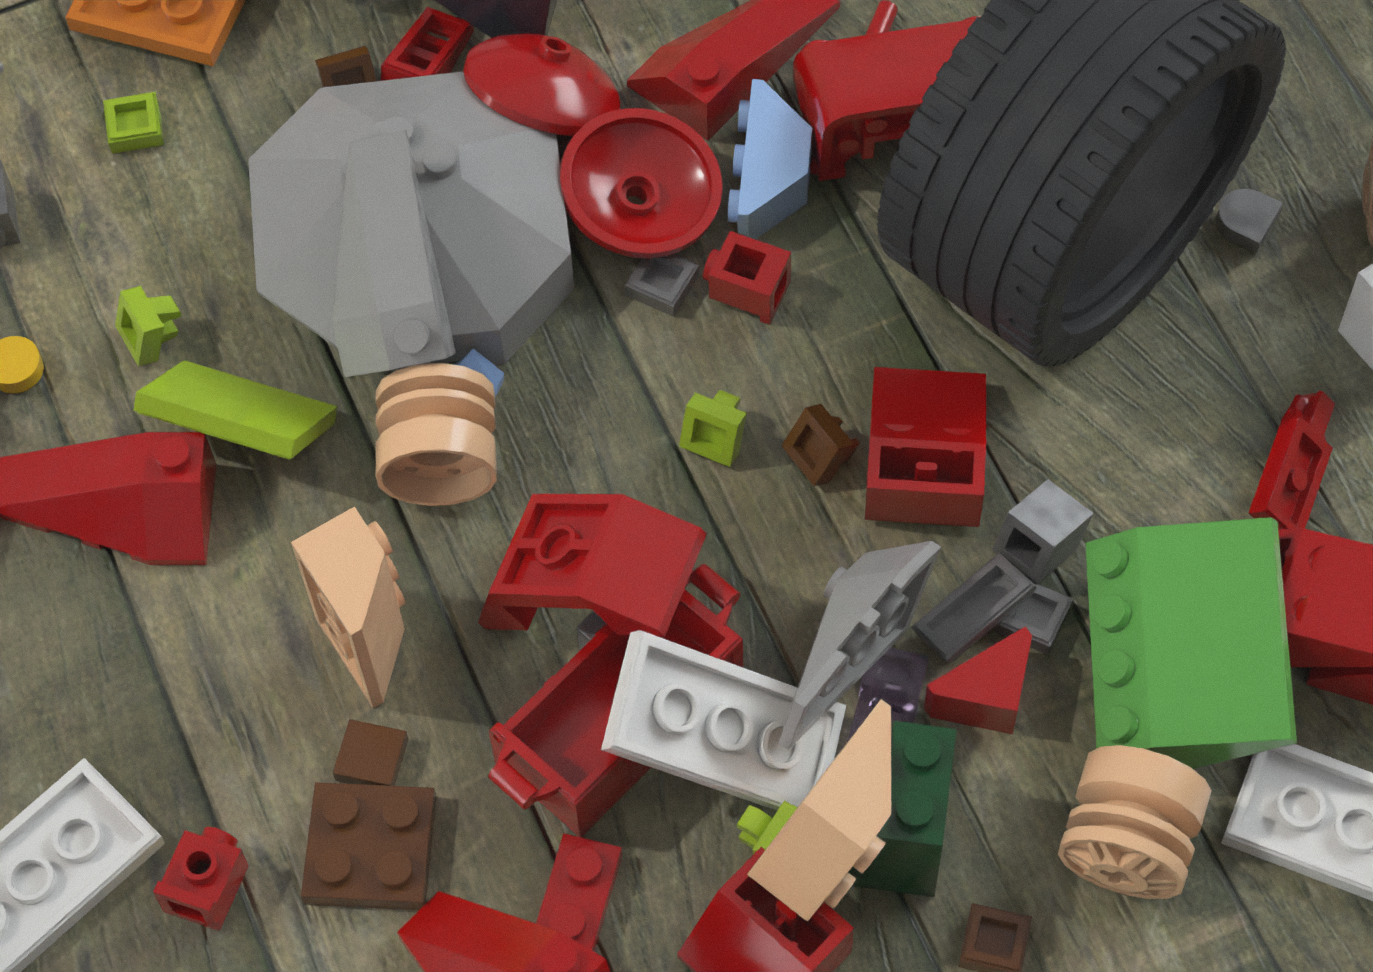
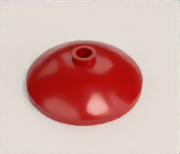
M540 34L496 36L474 46L469 51L464 64L465 80L472 92L483 103L510 120L533 129L560 135H575L581 127L595 117L620 109V96L608 74L580 49L557 37Z
M625 108L595 117L581 127L572 137L566 147L560 165L561 191L566 211L572 221L596 244L624 256L659 258L688 248L697 242L710 228L722 198L721 171L717 159L706 141L686 123L655 110ZM636 196L643 201V204H633L627 200V197Z

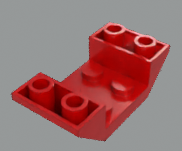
M532 494L488 592L478 623L484 629L528 631L538 607L592 609L618 635H630V632L641 630L655 636L665 637L707 533L699 526L624 494Z

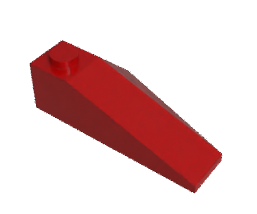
M750 0L661 46L627 79V87L668 115L686 123L702 138L709 141L739 110L740 100L750 99L752 79L767 82L840 8V0Z
M144 432L0 457V518L42 532L56 531L79 538L84 545L101 549L104 546L127 553L132 560L148 565H207L217 464L207 436L201 432Z
M438 891L397 931L401 942L423 972H610L606 958L560 931Z

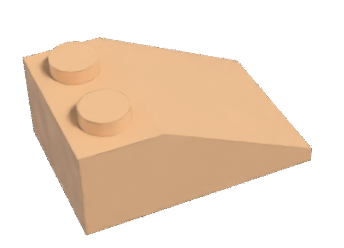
M882 699L878 702L747 874L806 921L812 917L823 902L834 909L856 880L848 871L854 867L863 874L886 844L876 835L891 815L890 705Z

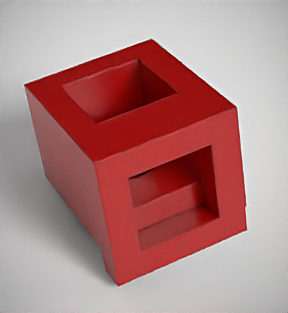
M730 231L721 250L714 248L709 254L704 267L703 280L709 283V298L760 316V322L770 325L791 282V252Z
M205 827L201 835L184 830L161 882H157L153 891L164 913L217 931L221 930L249 867L242 850L236 847L238 840L234 836L214 827ZM200 862L210 865L206 872L195 874Z

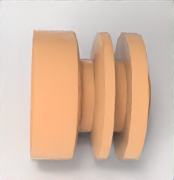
M446 363L417 364L398 369L383 378L376 389V406L378 410L376 426L380 435L376 441V480L378 487L390 497L407 503L427 506L455 505L474 500L489 492L497 481L495 438L492 435L496 428L493 383L482 373L465 366Z
M1122 745L1099 747L1088 753L1076 793V799L1080 806L1070 811L1066 825L1068 830L1063 834L1058 856L1063 864L1079 877L1101 888L1145 899H1169L1180 895L1188 875L1186 867L1190 865L1195 850L1190 839L1199 834L1211 795V789L1206 779L1195 770L1169 756L1144 748Z

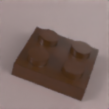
M315 782L301 889V899L304 905L420 910L426 903L437 798L435 789L429 787Z

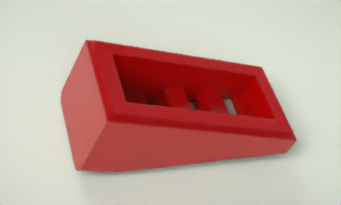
M427 7L381 64L380 81L450 73L473 34L474 26L466 20ZM428 32H432L434 34L449 38V40L445 41L443 39L429 35Z

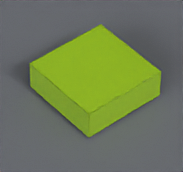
M156 91L103 100L108 145L112 154L164 145L160 106Z

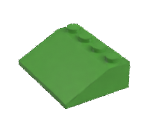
M1270 517L1136 527L1086 543L1096 748L1115 745L1144 748L1169 756L1194 769L1297 743L1278 522Z

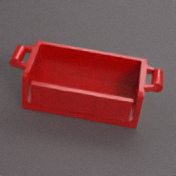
M701 564L695 571L691 572L686 586L692 583L720 606L722 610L715 615L684 589L666 636L657 637L743 668V638L727 626L732 607L739 600L741 593L709 566ZM608 624L599 629L595 636L555 675H552L543 684V687L504 725L497 722L488 731L496 763L491 769L488 778L524 810L531 807L536 801H539L578 837H583L651 768L601 750L630 636L618 635Z

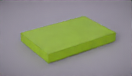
M183 360L138 390L135 395L133 410L137 411L138 414L290 460L335 424L338 406Z

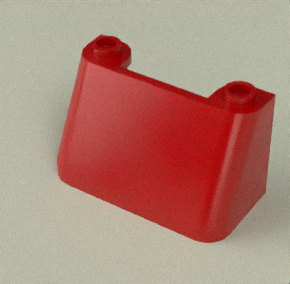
M980 16L969 17L963 21L830 41L815 40L803 47L794 59L792 78L802 117L812 127V156H814L816 161V172L819 181L845 177V162L861 152L862 159L873 158L875 142L902 138L904 131L911 125L909 121L916 108L921 106L923 102L922 97L929 85L934 84L937 79L936 74L944 62H948L954 47L960 39L963 40L968 34V28Z

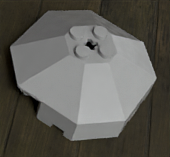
M464 72L320 88L248 159L257 293L338 349L332 316L349 142L407 130L456 354L448 358L422 364H449V362L458 361L473 348L492 364H505L575 289L565 202L560 186V161L556 134L522 125L491 109L469 88Z

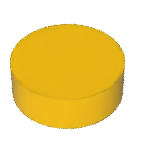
M9 336L0 339V391L5 393L27 391L40 380L43 374L44 364L38 348L31 340L25 337Z

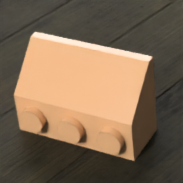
M354 506L292 541L291 544L318 624L374 709L382 704L385 699L405 630L399 608L405 605L406 601L395 582L400 577L389 557L393 550L385 533L376 521L366 525Z

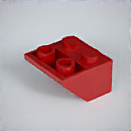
M761 846L717 891L678 951L677 958L693 972H833L852 953L854 927L825 902L806 921L748 876V872L765 851Z

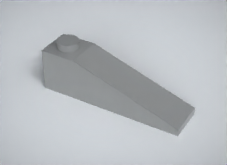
M407 130L349 142L332 324L344 377L403 368L445 359L456 354Z
M926 541L867 552L848 570L841 566L835 571L824 589L823 596L828 598L829 601L817 630L778 744L789 750L908 630L941 546L933 541Z

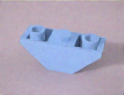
M752 79L750 100H740L738 132H745L746 140L745 145L735 144L733 177H741L740 190L730 189L728 222L737 223L738 234L756 240L807 204L810 178L809 165L812 154V127L764 80Z

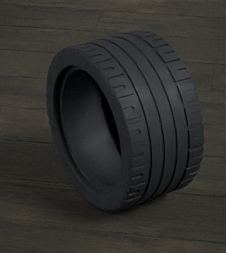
M991 0L984 8L982 16L980 18L977 17L968 28V34L963 40L960 39L954 47L948 62H944L936 74L937 79L934 84L929 85L922 97L923 102L921 106L916 108L909 121L910 127L904 131L898 144L900 148L895 152L890 164L891 170L886 175L883 185L885 189L881 192L880 208L877 215L878 237L885 254L1038 365L1045 367L1059 366L1071 361L1072 358H1077L1084 351H1088L1098 340L1101 341L1107 336L1112 328H1116L1126 315L1130 314L1139 305L1141 299L1145 298L1152 291L1158 280L1160 281L1173 262H1176L1181 256L1187 244L1193 240L1203 222H1206L1213 212L1216 203L1220 201L1226 192L1228 184L1234 179L1240 169V164L1248 155L1251 144L1256 140L1261 130L1260 125L1267 117L1270 110L1269 106L1276 95V88L1280 83L1281 72L1284 68V58L1286 56L1285 39L1281 29L1276 24L1239 0Z

